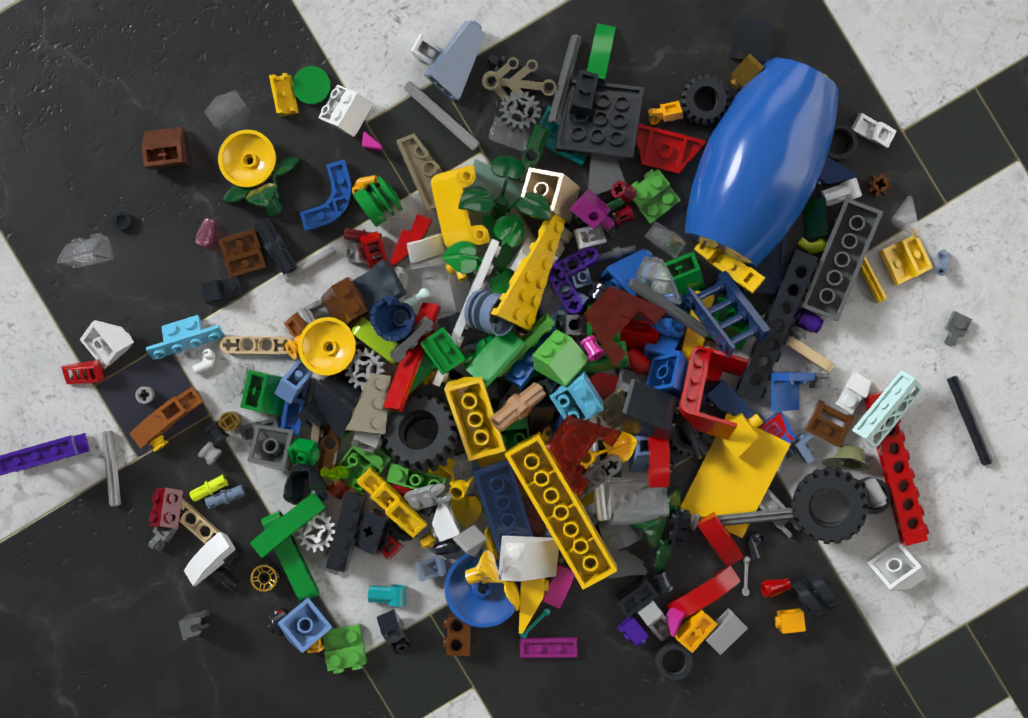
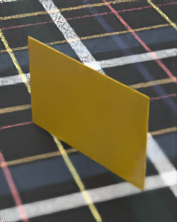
M727 413L724 420H728L734 416ZM756 428L755 431L759 435L758 439L735 459L721 438L715 437L709 449V454L706 455L680 508L689 510L694 515L699 514V517L707 516L714 511L717 515L757 511L791 444ZM750 523L728 525L725 527L730 533L743 538Z

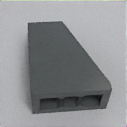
M590 156L588 189H591L597 196L610 192L613 184L617 181L625 182L617 159Z

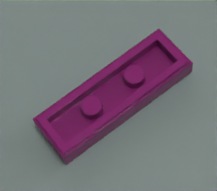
M577 637L520 638V658H577Z

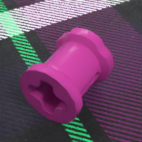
M594 335L588 336L580 343L581 347L588 353L590 361H596L605 354L604 349L600 348L596 342L597 339Z

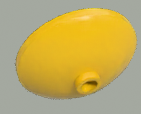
M240 130L231 134L223 142L219 150L218 163L222 174L228 181L239 187L250 188L262 184L271 176L276 164V152L270 140L262 133L254 130ZM253 158V163L248 164V160Z
M331 317L319 318L308 324L301 333L298 352L302 363L310 371L323 376H331L342 372L350 365L356 352V340L350 327L341 320ZM329 345H333L332 351H328Z

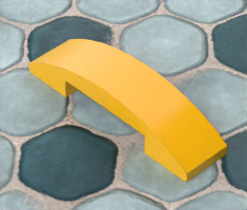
M698 243L694 248L699 255L720 272L726 270L735 283L751 293H754L765 280V277L753 268L725 255V251L717 247L712 249Z

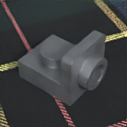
M349 243L346 251L348 262L368 263L362 244ZM377 247L370 249L369 252L377 250Z

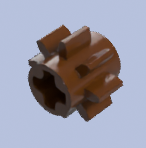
M883 173L879 174L878 178L874 174L870 176L872 181L866 182V185H869L867 193H874L875 198L879 196V193L882 196L887 195L885 190L891 188L888 185L890 178H884ZM879 182L882 188L878 189V185H875V183Z

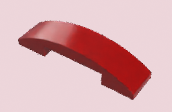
M648 436L649 488H668L670 478L669 440Z
M731 565L714 574L713 578L684 596L681 595L666 604L668 610L675 608L684 612V618L723 596L741 581Z

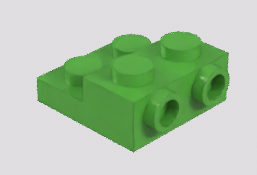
M651 169L644 175L645 180L641 183L636 181L631 185L636 189V197L632 202L649 224L681 201L659 169L655 172Z
M360 623L333 628L323 635L324 654L328 671L333 670V674L344 672V668L351 667L352 670H358L363 668V664H366L367 657Z

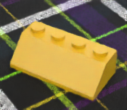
M464 377L447 382L444 390L468 460L471 461L506 451L500 430L498 431L491 422L490 417L494 415V411L483 378Z

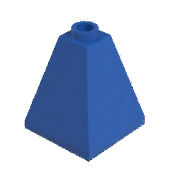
M642 249L608 266L598 278L607 287L616 291V297L625 304L636 295V292L628 287L630 280L636 278L643 282L654 261V256L649 250Z
M680 351L653 357L646 384L680 399L688 365L684 354Z

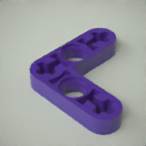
M586 247L552 265L548 280L569 315H579L583 310L582 302L569 278L597 263L599 256L597 250L593 247ZM587 253H590L591 255H593V259H592V260H590L589 258H586V257H587V256H586ZM578 257H581L584 265H581V261ZM570 261L578 263V267L574 270H570L567 265ZM553 271L559 273L561 282L558 283L556 277L553 276ZM562 286L570 288V292L567 295H562L559 292ZM570 298H572L573 303L577 305V310L575 311L573 308H571L570 302L568 300Z

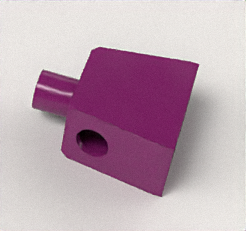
M588 189L570 208L573 213L593 229L599 224L608 232L615 224L607 216L611 209L591 189Z

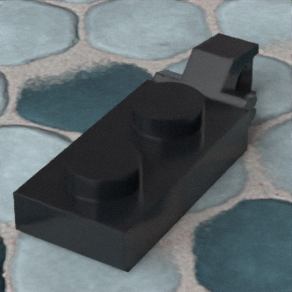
M491 54L488 63L495 66L494 71L497 72L507 64L509 58L502 56L500 59L496 55ZM510 60V66L514 67L517 65L515 61ZM519 64L516 69H511L502 78L510 79L523 66ZM530 72L521 80L538 82L540 77ZM520 88V89L523 90L524 92H528L529 95H530V93H531L532 90H533V89Z

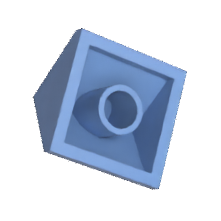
M309 598L304 600L277 623L287 640L301 653L332 628Z

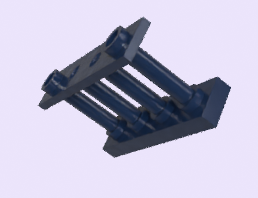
M725 270L719 273L715 281L716 285L698 294L691 287L688 288L684 300L716 341L719 350L727 358H730L736 348V344L752 336L756 337L760 342L766 339L770 328ZM717 292H722L726 300L708 309L701 301ZM729 306L733 307L737 315L719 324L712 316ZM740 321L744 322L749 328L731 339L723 331Z

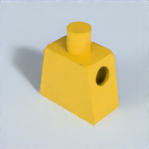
M743 413L727 420L737 423V427L729 440L723 438L721 440L735 459L759 437L755 429L763 424V421L757 413L748 420Z

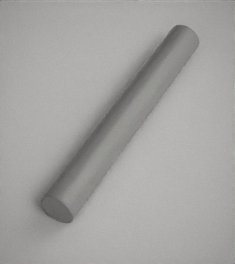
M330 247L285 275L284 279L289 283L336 253L335 249Z

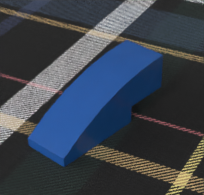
M312 376L291 404L286 401L284 403L281 428L294 430V436L299 437L302 422L295 415L307 405Z

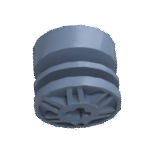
M478 289L469 296L465 305L464 316L470 328L496 336H503L511 330L514 324L491 314L493 309L498 308L501 303L499 299L502 295L501 293Z

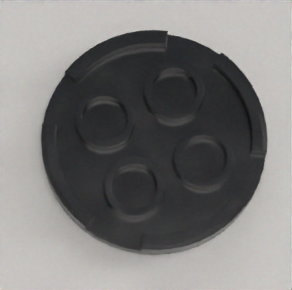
M433 383L423 385L419 388V391H415L412 395H418L419 398H422V395H429L431 399L435 397L441 403L444 402L451 410L444 390L446 385L442 383L440 387ZM423 419L412 425V428L420 436L432 440L436 439L438 424L435 420Z

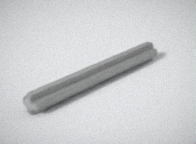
M411 81L405 84L404 90L471 150L474 151L479 146V142L415 84Z

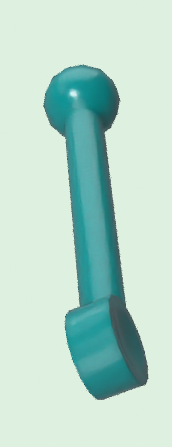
M545 608L543 610V613L523 632V634H520V637L526 638L527 633L544 616L550 614V610L548 608Z

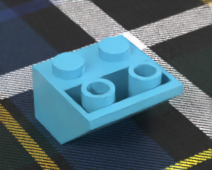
M584 370L579 372L566 387L560 385L550 395L552 402L569 428L604 410L603 400Z

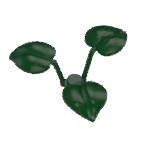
M506 155L496 157L491 163V171L498 177H505L500 197L493 200V196H488V191L485 188L474 186L464 191L458 205L460 210H469L475 213H488L491 211V215L495 219L510 213L511 209L517 205L519 211L527 216L550 221L551 219L549 202L543 195L538 193H527L524 198L519 197L509 206L508 200L504 197L508 179L519 180L523 174V166L515 157Z
M286 157L276 161L271 175L272 183L265 184L255 190H252V187L244 188L235 185L227 191L222 200L227 203H235L246 197L247 202L265 207L269 216L279 214L283 208L278 200L280 196L277 191L276 176H282L289 172L300 160V157Z
M679 486L670 494L666 503L665 514L649 513L644 515L636 512L631 522L632 527L643 530L651 547L654 548L660 543L661 547L656 556L658 572L667 564L672 553L671 541L667 540L664 542L661 538L666 518L668 517L671 520L672 513L676 512V506H679L680 510L682 495Z

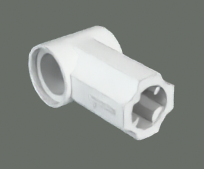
M857 178L844 181L838 186L821 191V198H825L826 207L842 202L845 198L853 200L862 196Z

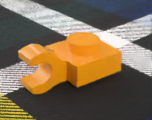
M679 101L660 104V108L648 110L649 117L654 116L649 118L650 125L659 123L661 119L667 122L683 118V111Z

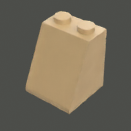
M529 167L521 197L524 198L530 192L543 195L549 202L550 213L558 215L566 220L565 223L570 224L573 215L570 208L577 201L580 187L565 174Z

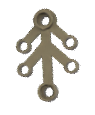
M516 57L509 58L507 64L497 72H486L482 78L483 86L487 90H495L503 102L505 96L509 98L510 96L506 94L501 86L509 87L515 95H518V91H521V94L524 95L520 88L542 90L547 96L553 95L557 90L555 81L547 79L544 82L521 80L538 68V63L534 59L528 60L526 66L510 79L502 77L511 69L518 67L519 61ZM510 60H515L517 65L514 67L510 66ZM530 62L536 64L534 69L529 68L528 64ZM490 77L495 78L494 84L489 83L488 79ZM546 84H552V90H547L545 88Z

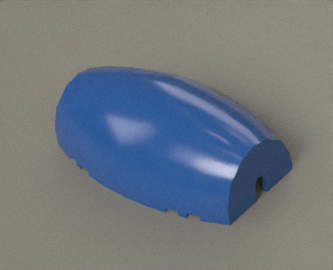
M777 57L768 60L763 65L764 68L738 92L726 109L727 112L722 115V118L716 125L696 171L685 222V237L712 249L717 247L725 251V255L754 268L785 237L813 193L831 146L838 108L839 89L834 81L806 64Z

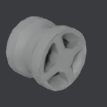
M210 441L202 448L198 456L204 458L210 466L220 456L222 450L216 449Z

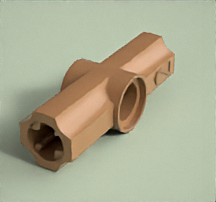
M533 383L519 395H512L507 400L505 406L490 417L494 427L498 431H503L517 419L522 420L530 413L531 408L546 397L542 386L538 383Z

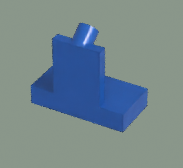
M660 334L656 345L646 343L644 348L645 356L652 360L653 357L680 352L676 350V347L681 337L674 338Z

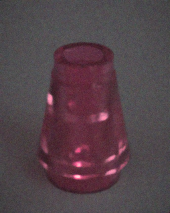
M204 218L194 237L196 239L195 244L210 248L214 240L216 221Z

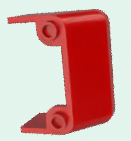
M696 346L692 349L688 360L679 410L695 430L729 440L737 427V423L699 412L705 381L717 382L721 378L722 372L740 377L748 365L749 359L736 355L727 358L721 351L704 346Z

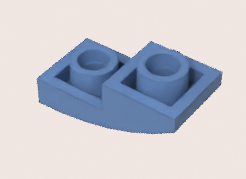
M588 269L569 278L574 289L592 284ZM559 274L553 275L556 277L558 283L561 282ZM550 283L552 293H553V295H556V292L554 291V289H553V287H552V285H551V283ZM562 286L559 292L563 293L570 291V288L568 286Z

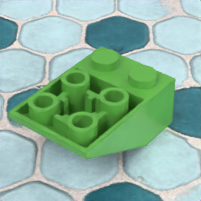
M384 440L380 448H376L373 454L352 445L335 468L334 474L359 494L363 495L366 490L357 483V479L370 467L380 474L393 457L387 451Z

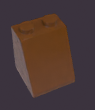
M346 277L332 285L321 296V300L331 318L341 320L348 326L357 322L361 316L365 317L370 314L362 294L353 282L354 279Z

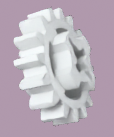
M326 511L322 514L319 513L309 521L306 531V525L298 531L300 535L296 539H302L300 545L306 544L307 551L312 547L313 552H317L319 548L321 551L326 550L325 545L327 547L332 545L330 541H333V534H335L333 527L337 523L331 522L333 516L326 517ZM319 519L323 520L326 524L319 522ZM317 528H323V530H320V532L310 534V532ZM328 530V536L325 540V534ZM308 538L313 539L315 543L309 541Z

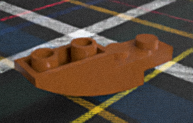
M191 386L177 397L174 396L155 410L129 434L139 448L142 449L204 402Z

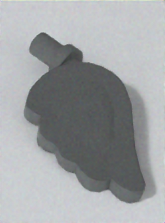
M627 550L610 552L617 564V572L606 578L647 574V568L643 566L644 561L637 558L636 555L630 554Z

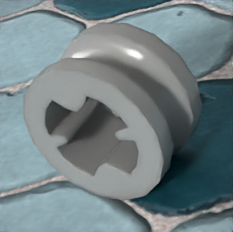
M140 387L136 391L135 397L139 403L146 404L154 400L155 392L150 387ZM144 390H146V393L149 392L146 401L144 400L145 398H141Z

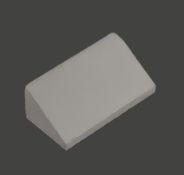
M457 274L449 275L456 314L461 313L471 289L468 274V280L465 282H459Z

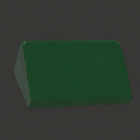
M825 198L810 199L803 209L806 239L827 237L828 227Z

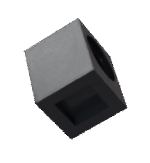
M557 315L555 328L566 335H586L587 315Z

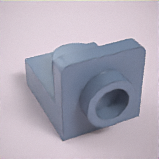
M803 432L796 436L792 446L803 462L809 464L815 460L812 456L814 452L808 444L805 445L804 443L812 439L813 436Z

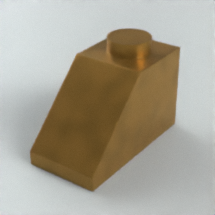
M749 54L728 77L730 80L729 84L735 90H741L764 66Z

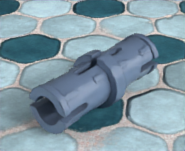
M239 485L232 489H223L220 493L205 497V503L208 509H211L218 505H227L230 501L246 496L244 487Z

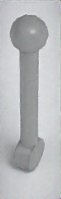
M749 556L743 558L745 569L742 594L744 596H748L750 593L748 589V564L751 559Z

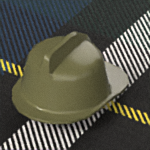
M852 445L841 446L834 457L822 460V465L830 468L855 471L869 469V465L864 462V449Z

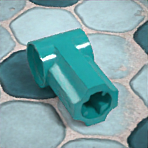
M398 584L390 586L369 585L368 602L385 603L394 607L406 606L407 586Z

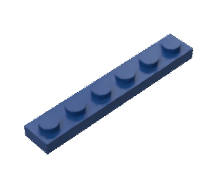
M576 291L584 310L590 302L589 297ZM572 298L568 299L571 308L574 311L577 310V305L573 303ZM562 304L552 316L554 322L557 320V315H569ZM555 323L552 330L547 334L544 333L540 337L538 344L530 347L523 359L517 361L507 374V381L521 389L525 387L536 372L532 355L556 330Z

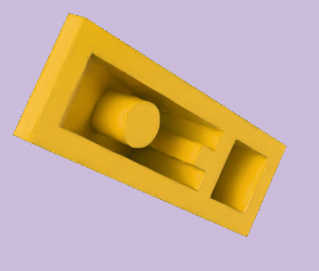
M546 578L521 581L519 634H523L541 603L545 591H549V580H546Z

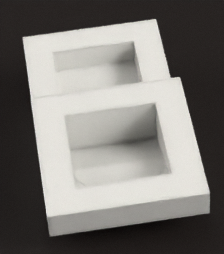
M863 113L858 114L852 126L857 135L885 148L889 147L896 133L895 129L883 122H877Z
M442 233L406 243L411 263L419 262L445 252Z

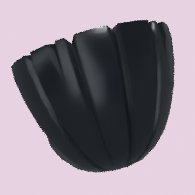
M298 464L295 466L284 486V500L292 505H297L314 492L322 502L326 500L328 488L321 473L311 465Z

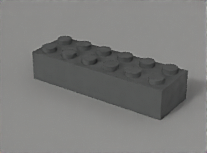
M849 198L844 199L819 260L818 268L805 294L802 308L839 321L883 211Z

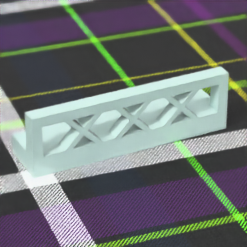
M901 370L852 431L863 438L872 448L876 449L923 392L924 388L914 377ZM877 433V436H876L875 439L872 441L871 439H872V438L874 437V435Z

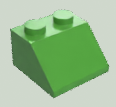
M557 329L532 355L534 369L564 387L589 362L588 357L577 343Z

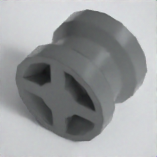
M815 373V380L811 381L809 388L829 389L827 379L830 373Z

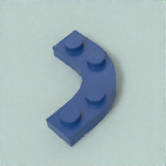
M345 160L326 165L332 192L325 204L300 212L305 231L329 225L339 219L346 211L352 196V183Z

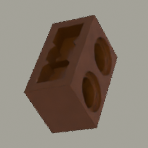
M449 613L448 619H444V630H447V638H443V649L447 650L446 655L470 656L471 626L461 622L463 627L455 629L452 623L460 620L453 613ZM459 640L462 646L455 648L452 646V641Z

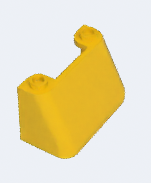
M474 165L439 173L431 179V189L441 233L447 248L460 241H468L475 246L490 243L488 230L482 225L471 226L468 210L458 209L460 198L464 193L463 187L472 185L476 179Z

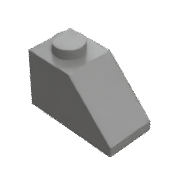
M653 600L637 611L647 626L661 641H664L671 635L667 617Z

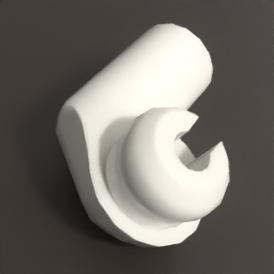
M211 349L204 350L202 362L193 366L196 375L213 367L216 354Z

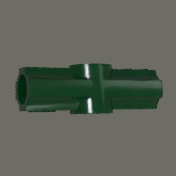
M535 125L527 147L523 152L520 161L523 166V174L518 180L521 183H525L529 167L536 169L542 157V152L551 133V130L545 126ZM529 150H534L537 153L536 159L529 157Z

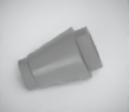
M876 478L865 480L868 504H871L872 508L885 505L887 497Z

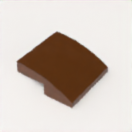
M256 228L218 239L229 278L266 267Z

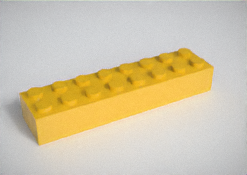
M541 432L507 449L505 452L506 458L582 589L584 590L617 572V564Z

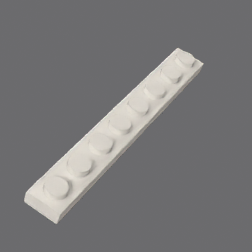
M493 238L490 240L451 335L459 348L464 339L461 336L463 329L467 330L469 327L464 316L466 302L473 292L485 288L484 278L486 275H490L494 266L491 264L493 257L497 258L501 246H498L499 241ZM437 369L433 384L440 387L442 382H446L449 372L442 375Z

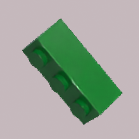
M511 330L503 336L490 334L486 339H482L477 344V349L473 354L470 353L466 356L462 366L473 377H482L487 388L526 343Z

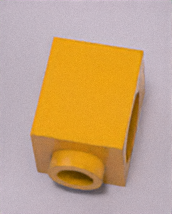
M800 608L777 611V617H775L776 628H779L782 634L806 631L804 612Z

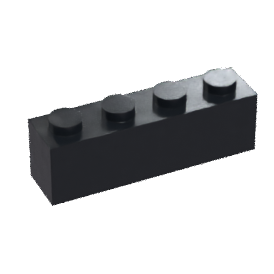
M350 491L345 492L326 568L343 573L348 571L356 541L355 536L360 527L367 496Z

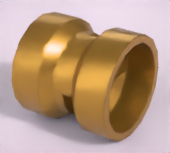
M235 411L226 412L221 415L219 424L223 430H236L242 424V417Z

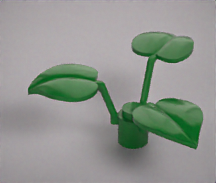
M513 214L502 216L496 220L493 227L494 235L497 239L502 240L498 246L502 247L505 243L512 248L518 246L524 237V226L521 219ZM460 241L450 246L441 258L455 271L468 274L473 270L478 272L484 256L480 258L475 256L476 247L471 242ZM492 270L490 274H496L497 276L490 279L491 291L501 294L506 293L510 287L509 281L514 272L506 270L500 274L498 271Z

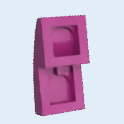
M558 564L556 576L551 578L549 591H546L543 602L560 609L575 576L571 568Z

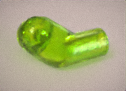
M337 465L332 469L324 467L321 469L320 474L331 481H337L342 476L348 474V468L342 465Z

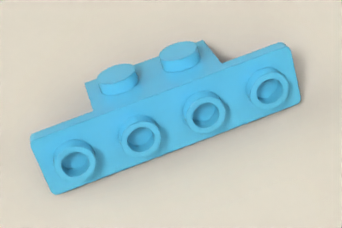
M196 315L161 326L164 342L148 346L146 351L153 360L161 359L174 353H180L193 347L218 341L225 337V333L219 325L202 330L201 319Z

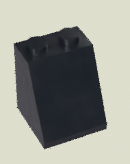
M344 371L331 375L324 380L320 379L315 384V391L312 395L339 439L352 432L345 429L351 420L352 413L362 393L361 386L354 388L355 382H348L351 378L350 376H345L346 373Z
M631 379L622 412L624 432L670 440L671 433L675 434L677 422H674L675 417L680 415L678 397Z

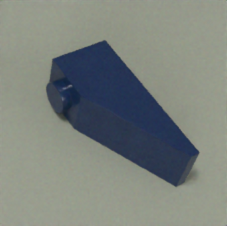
M724 379L719 380L704 394L707 397L706 403L712 409L716 407L734 416L743 413L747 420L755 415Z

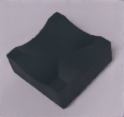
M382 259L371 270L353 280L355 286L362 294L369 312H371L372 307L375 306L374 304L381 298L394 296L399 300L407 294L390 261Z

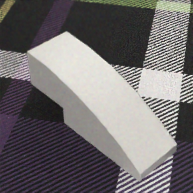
M217 533L197 552L186 566L184 572L193 586H196L225 563L223 559L236 550L227 534Z

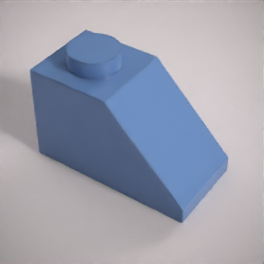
M299 359L280 380L274 394L291 404L301 393L313 372Z

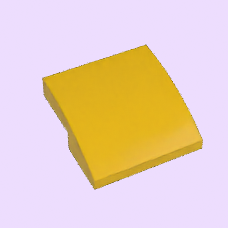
M917 234L879 251L895 286L933 268Z

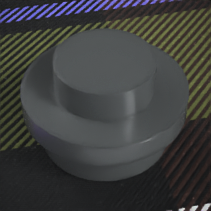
M795 325L789 328L790 336L799 341L801 338L806 339L807 331Z

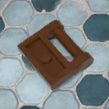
M818 400L805 431L837 447H841L854 421V416L851 414L846 415L826 405L824 401ZM823 411L843 421V426L841 427L821 417V412Z

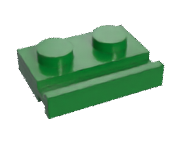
M442 327L420 343L442 375L466 360V357L445 327Z

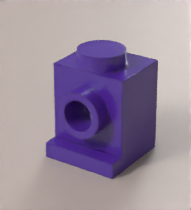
M633 615L618 625L621 633L625 631L623 635L629 643L633 641L639 647L647 641V632Z

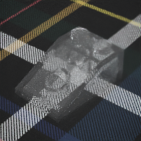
M102 233L90 235V239H72V243L65 244L57 259V263L80 268L113 260L114 256L109 237L102 235Z
M443 254L415 263L407 261V274L413 296L418 294L422 288H426L430 292L427 299H422L415 303L417 315L422 302L435 303L441 306L437 318L456 314L447 264L441 258Z
M608 479L605 489L608 525H629L657 519L661 515L669 516L666 488H649L648 480Z

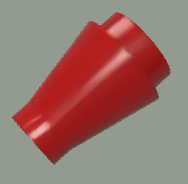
M789 579L765 580L761 583V591L765 598L769 597L771 599L785 591L791 590Z

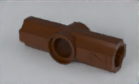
M328 421L324 439L322 440L318 471L334 474L339 448L341 447V438L339 439ZM330 438L336 441L334 449H330L327 446V441Z

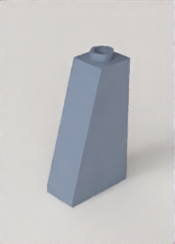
M465 21L424 74L450 100H459L486 34L481 30V25L476 21Z

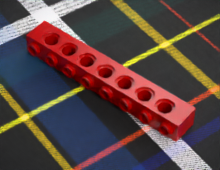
M884 391L868 394L864 398L867 411ZM900 419L892 428L891 433L886 435L876 449L884 481L892 493L890 504L900 543L904 546L928 541L929 529L923 521L924 510L922 505H919L918 498L920 494L913 482L915 474L909 466L910 454L904 446L905 435L900 430ZM891 444H895L896 451L891 454L889 447ZM899 462L901 469L895 472L894 465ZM904 481L906 486L904 490L900 491L899 483ZM909 499L910 507L904 509L903 504ZM914 518L915 524L909 528L908 522Z

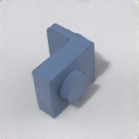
M434 556L415 562L419 581L447 575V563L442 556Z

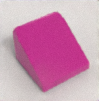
M366 132L363 133L362 146L364 149L383 151V147Z
M670 608L666 615L670 633L673 637L678 633L685 615L684 612L675 608Z

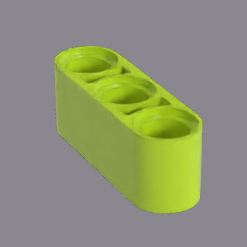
M361 316L352 328V333L389 362L396 365L397 362L391 359L390 352L398 342L382 339L381 336L376 334L371 322L364 316Z

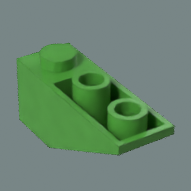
M396 461L390 465L386 482L418 489L440 483L445 486L447 478L429 471L427 473H421L419 470L412 472L408 468L402 467Z

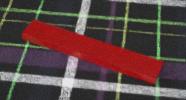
M422 302L414 327L427 316L434 323L432 325L434 328L441 306L435 303ZM432 330L426 336L422 335L418 339V344L412 350L408 349L406 357L400 361L383 405L386 410L403 411L425 352L420 343L431 336Z

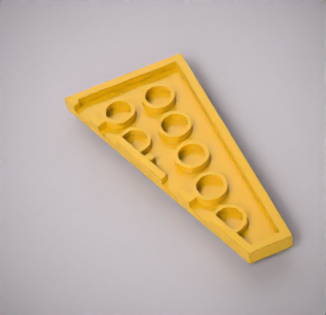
M551 213L550 221L545 220L538 231L539 237L535 243H531L527 258L523 257L509 281V289L506 293H502L499 298L501 303L498 308L493 309L492 315L522 329L532 330L566 220Z

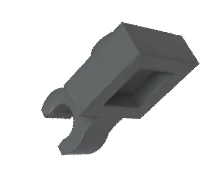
M952 311L944 328L949 331L944 343L949 346H955L958 341V335L961 337L965 336L972 319Z
M166 527L154 528L153 532L156 535L150 540L148 546L152 550L156 548L161 552L165 546L164 542L169 543L177 529Z

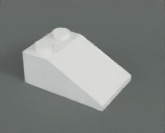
M502 536L499 561L501 580L526 581L555 577L559 548L554 539L546 537Z

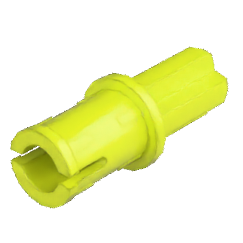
M222 474L209 482L205 481L204 485L190 491V496L193 501H198L209 494L213 495V492L228 486L227 479Z

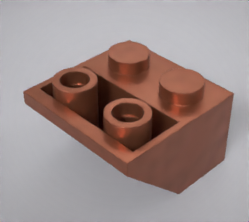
M183 127L144 132L142 142L144 167L154 170L188 165Z

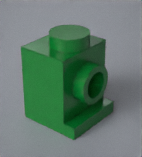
M295 438L287 450L291 465L296 463L314 465L320 457L317 443L313 440Z

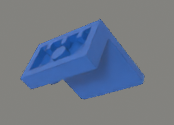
M772 372L771 411L799 410L800 384H807V381L815 380V373Z

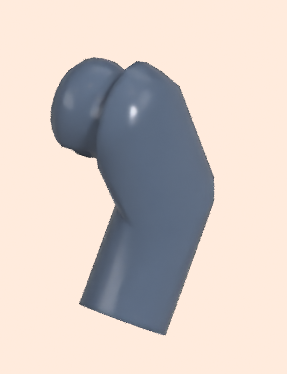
M942 249L937 254L940 260L936 273L939 276L946 274L951 259L950 252L948 253L945 249Z

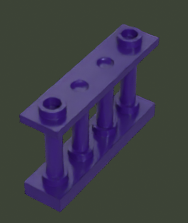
M86 433L66 436L0 455V476L89 452L90 447Z

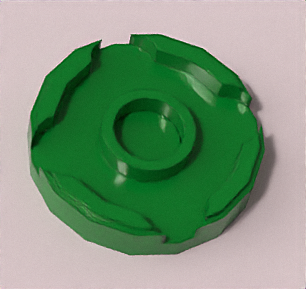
M307 66L295 74L293 91L302 103L317 105L328 98L331 91V81L321 68Z

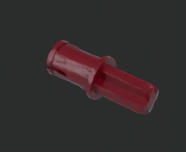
M345 228L343 237L346 240L361 242L360 236L372 232H368L366 229L362 231Z

